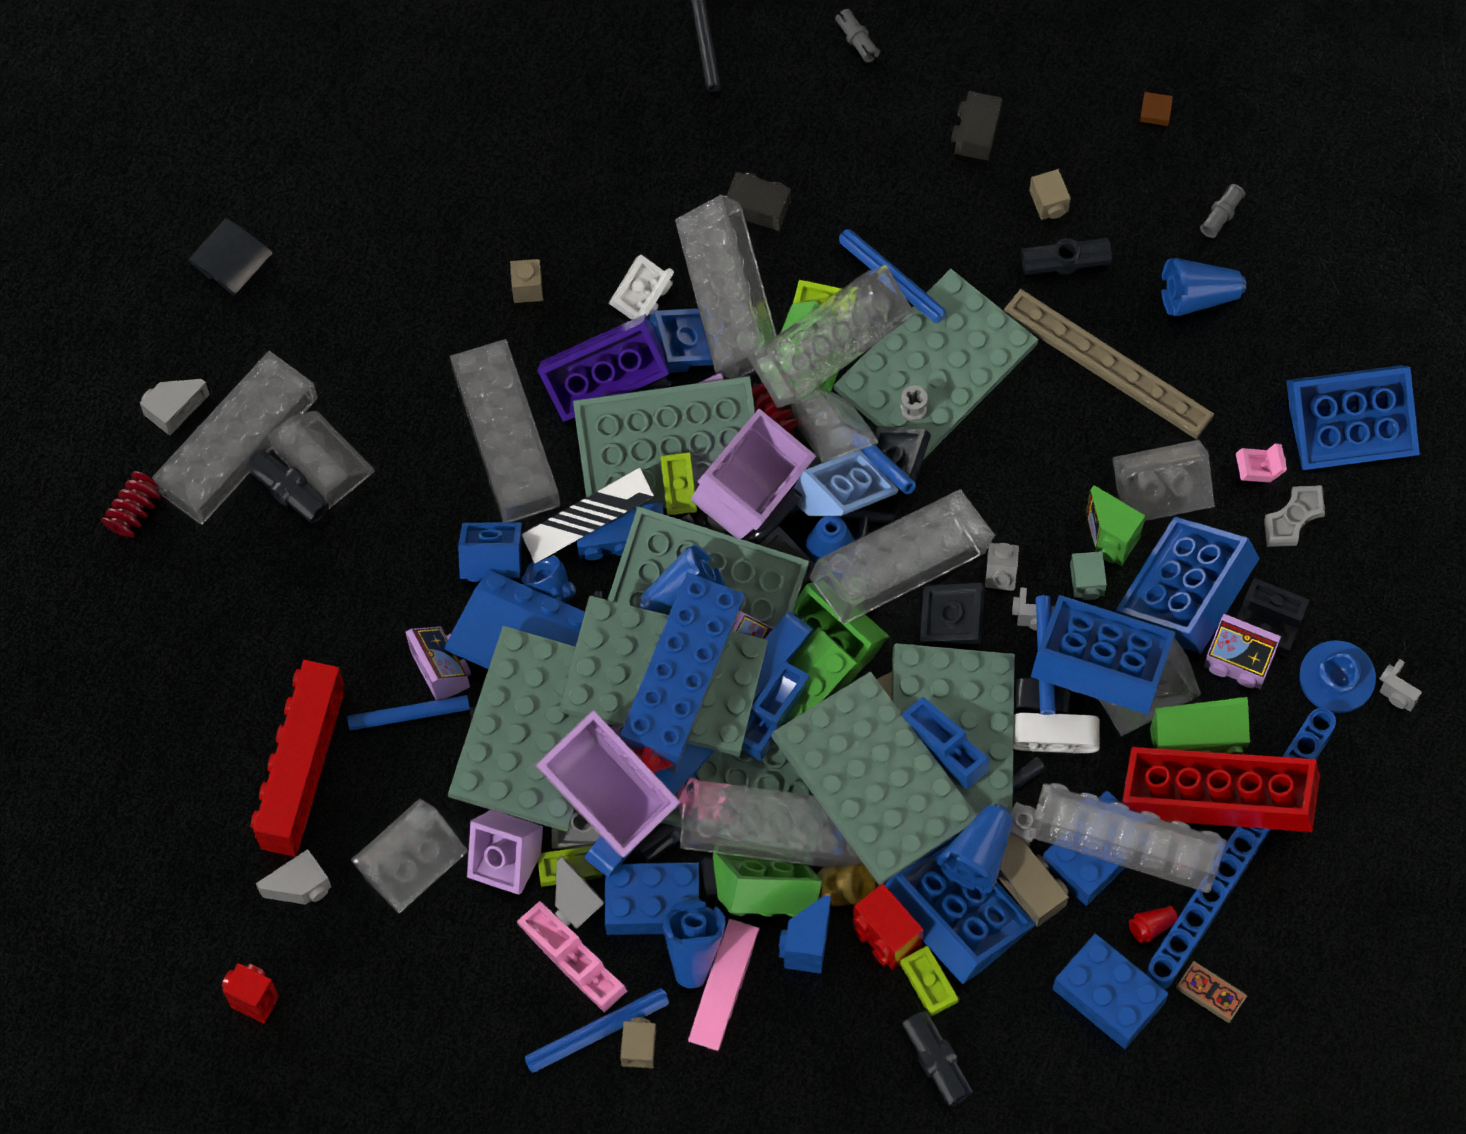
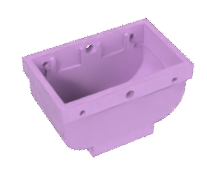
M758 409L697 481L700 485L693 494L691 501L730 534L740 540L752 529L757 530L816 455L762 410Z
M594 710L535 764L537 769L622 858L680 803Z

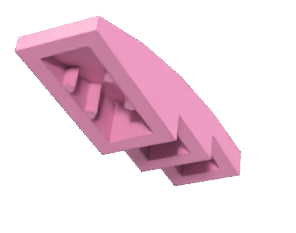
M540 901L517 921L518 925L603 1012L627 992L625 986L604 967L601 960L585 947L579 937Z
M731 918L729 919L688 1041L717 1051L720 1050L760 928Z

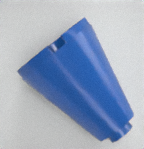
M1179 258L1168 259L1164 265L1162 280H1167V289L1162 290L1164 307L1169 315L1182 316L1238 300L1246 290V280L1238 270Z
M829 515L820 519L801 548L820 569L814 578L819 580L824 577L831 584H838L849 579L859 564L860 549L858 543L844 521L837 516Z
M693 544L687 547L641 595L642 602L640 607L641 609L669 615L687 572L726 587L725 581L718 567L712 569L708 561L711 560V557L700 546Z
M994 804V806L987 805L941 853L937 864L939 866L942 863L945 865L944 873L949 878L970 890H974L978 886L984 888L981 893L992 892L996 885L1013 824L1010 811L1000 804Z
M686 900L675 903L671 906L670 912L667 914L665 912L662 927L676 981L684 987L696 988L706 982L725 931V917L717 907L714 910L706 907V902Z

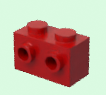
M238 963L234 971L230 970L225 976L222 987H224L223 993L231 1008L264 1024L279 995L272 980L264 976L265 972L252 964L245 967Z

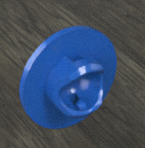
M1327 641L1315 646L1306 654L1300 667L1299 679L1305 696L1315 706L1329 709L1332 713H1347L1360 708L1368 701L1375 687L1376 673L1372 661L1359 647L1344 641Z

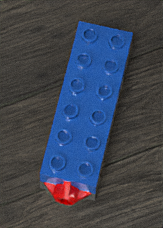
M688 572L684 577L619 737L652 773L663 769L676 773L740 614L745 595Z

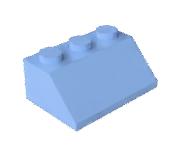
M860 449L804 470L794 486L804 497L798 504V507L808 516H842L897 494L899 490Z

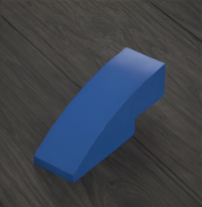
M785 661L781 663L751 707V714L741 751L760 762L763 760L774 743L771 737L773 731L783 726L788 720L810 675Z
M924 697L901 715L913 728L937 762L966 789H969L989 772V758L967 740L966 732Z

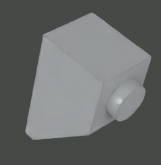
M202 379L160 382L154 389H149L143 395L140 406L144 416L168 435H171L210 394L206 382Z
M308 849L256 883L263 898L307 904L310 901L316 902L322 899L328 893V889L331 888L328 877Z
M561 855L557 859L555 906L559 910L555 914L567 927L572 923L577 929L604 904V900Z

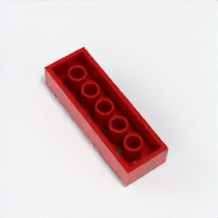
M303 660L301 669H296L293 677L294 694L293 697L287 698L284 714L287 715L284 725L279 726L277 731L276 743H279L276 754H271L268 762V771H270L268 782H263L260 789L259 799L262 800L259 811H254L251 819V828L262 850L297 857L346 689L339 667Z
M1132 747L1123 804L1141 820L1312 832L1320 774L1316 759Z

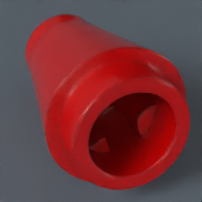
M1171 906L1135 914L1134 918L1129 921V927L1132 935L1138 942H1150L1175 924L1178 917Z

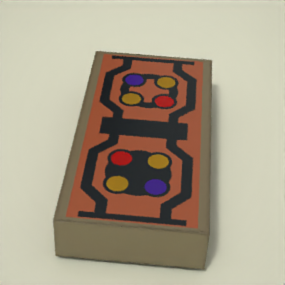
M1193 961L1176 988L1228 1023L1231 1022L1247 997L1246 994Z

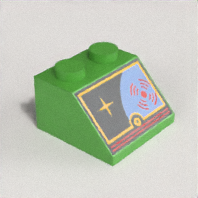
M1093 485L1090 490L1086 515L1096 552H1102L1105 561L1122 566L1141 537L1145 515Z

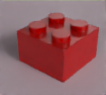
M883 883L854 906L853 932L863 943L868 941L875 949L872 951L873 955L883 966L888 964L894 970L900 965L901 959L921 948L923 938L922 927Z

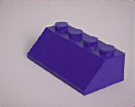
M646 314L541 361L537 370L563 422L575 417L574 400L629 393L669 375L659 340Z

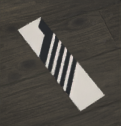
M638 468L523 533L522 537L534 563H537L654 496L641 469Z

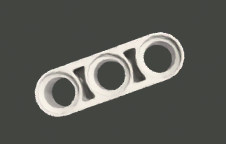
M1015 714L1013 722V749L1066 753L1097 752L1100 749V719L1090 715Z

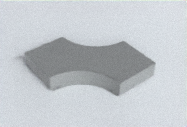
M1322 486L1292 487L1289 503L1280 511L1265 515L1267 547L1296 546L1301 528L1312 519L1324 517L1325 508Z

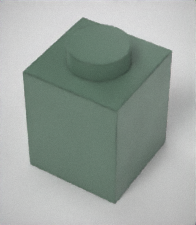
M1103 553L1072 554L1070 568L1074 598L1090 601L1104 596L1107 584Z

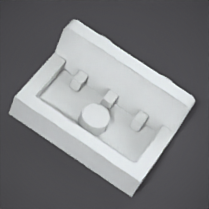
M638 256L609 304L632 320L644 314L649 319L659 306L656 303L659 296H664L673 283L670 278L674 271L670 268L663 271L644 256Z

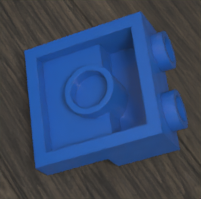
M708 308L654 311L650 316L649 321L659 340L669 373L687 372L691 366L718 365L721 361Z

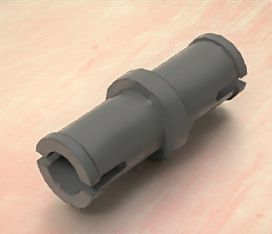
M850 9L841 11L844 19L838 14L835 20L846 33L847 41L850 45L856 47L865 62L873 61L874 58L870 53L878 57L880 51L868 37V30L865 26H861Z
M1236 184L1229 185L1220 201H1216L1213 204L1212 212L1200 226L1203 234L1210 238L1216 237L1224 223L1232 219L1234 209L1245 196V191Z

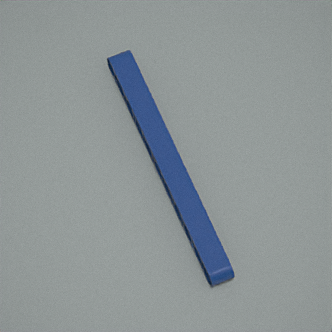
M788 611L765 638L768 640L752 705L783 661L788 663L814 630L791 611ZM687 744L676 773L663 769L653 774L677 797L678 791L683 785H687L690 777L693 778L715 750ZM600 836L587 852L584 859L610 878L634 848L622 858Z
M1326 708L1313 710L1283 757L1317 759L1334 730L1336 724L1334 714ZM1316 721L1323 722L1327 729L1319 730L1313 723ZM1305 745L1311 749L1312 753L1303 754L1297 747ZM1237 827L1150 962L1147 976L1161 988L1166 989L1173 984L1271 829ZM1238 842L1245 843L1250 850L1240 852L1234 844ZM1228 867L1233 871L1234 875L1225 877L1220 874L1218 869ZM1213 892L1218 900L1209 902L1202 894ZM1191 916L1197 917L1201 920L1202 925L1193 927L1188 924L1186 919ZM1174 941L1181 942L1185 945L1186 950L1176 952L1171 948L1170 944ZM1158 966L1165 967L1170 975L1159 977L1155 974L1154 968Z

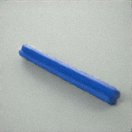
M846 229L840 234V244L934 323H940L946 317V310L852 230Z
M660 988L526 1055L525 1062L531 1072H536L623 1028L624 1021L631 1022L633 1018H643L667 1006L669 999L665 991Z

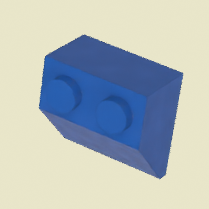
M522 522L462 523L458 545L460 579L479 582L488 570L511 580L520 578L522 566Z
M824 895L789 920L788 931H781L779 957L784 958V968L814 973L822 972L830 918L831 896Z

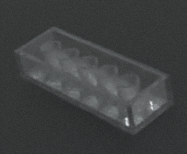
M721 194L675 219L715 372L721 373L730 379L740 378L781 357L782 354L741 204Z
M885 264L862 274L758 349L748 359L777 408L799 401L914 316L915 313Z
M506 339L450 356L453 374L503 522H511L560 507L559 493Z
M268 351L152 477L158 485L157 492L202 525L250 473L247 466L251 458L257 452L263 450L269 452L315 402L318 397L314 383L271 351Z
M960 489L819 558L809 578L842 624H845L984 554L995 534Z
M694 780L684 788L685 803L683 807L680 848L854 871L866 867L815 796Z
M1055 783L1051 784V786L1044 784L1029 837L1207 893H1209L1216 877L1226 840L1220 839V836L1214 832L1202 831L1201 833L1191 830L1185 823L1162 821L1153 813L1142 812L1140 814L1130 811L1129 807L1124 804L1101 802L1095 795L1089 793H1081L1079 795L1069 792L1067 787Z

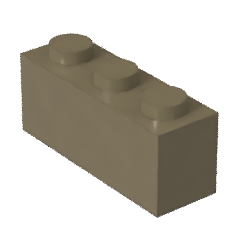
M1010 834L998 879L1025 913L1036 923V927H1038L1066 907L1069 898L1067 894L1069 892L1060 879L1057 878L1055 880L1048 872L1049 866L1043 857L1034 855L1029 848V842Z

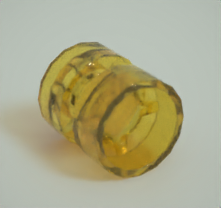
M863 863L824 867L818 874V877L822 880L818 897L820 899L824 895L831 896L830 907L857 904L875 890V879Z

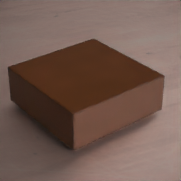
M1145 92L1140 122L1168 126L1173 96Z

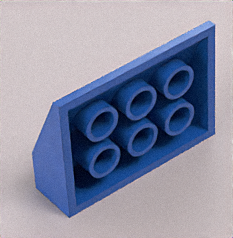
M1400 365L1286 380L1290 414L1302 470L1420 455L1410 367Z
M1174 516L1120 602L1116 612L1175 631L1172 644L1201 654L1220 624L1223 614H1226L1260 558L1249 538Z
M488 570L468 601L445 645V650L489 669L503 626L576 647L585 612Z
M1059 595L1039 646L1031 677L1149 715L1176 632Z
M954 837L890 878L885 886L922 927V940L957 979L964 984L983 971L1035 927L1036 923L997 881L992 892L981 893L984 888L976 886L974 890L967 889L944 873L945 865L942 863L939 866L937 862L941 853L956 839Z

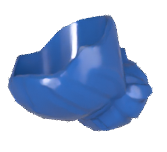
M556 556L544 558L537 563L532 561L521 579L523 585L564 603L569 602L576 593L574 584L568 581L565 566Z

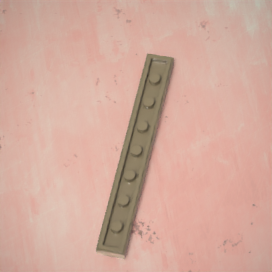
M1022 289L1018 291L1004 309V312L1022 327L1195 439L1199 437L1212 420L1214 413Z

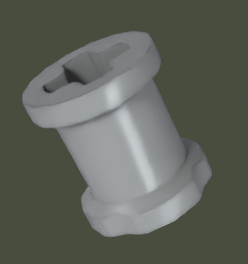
M913 385L906 387L902 392L900 410L902 416L908 421L921 420L927 412L926 404L928 397L922 387Z

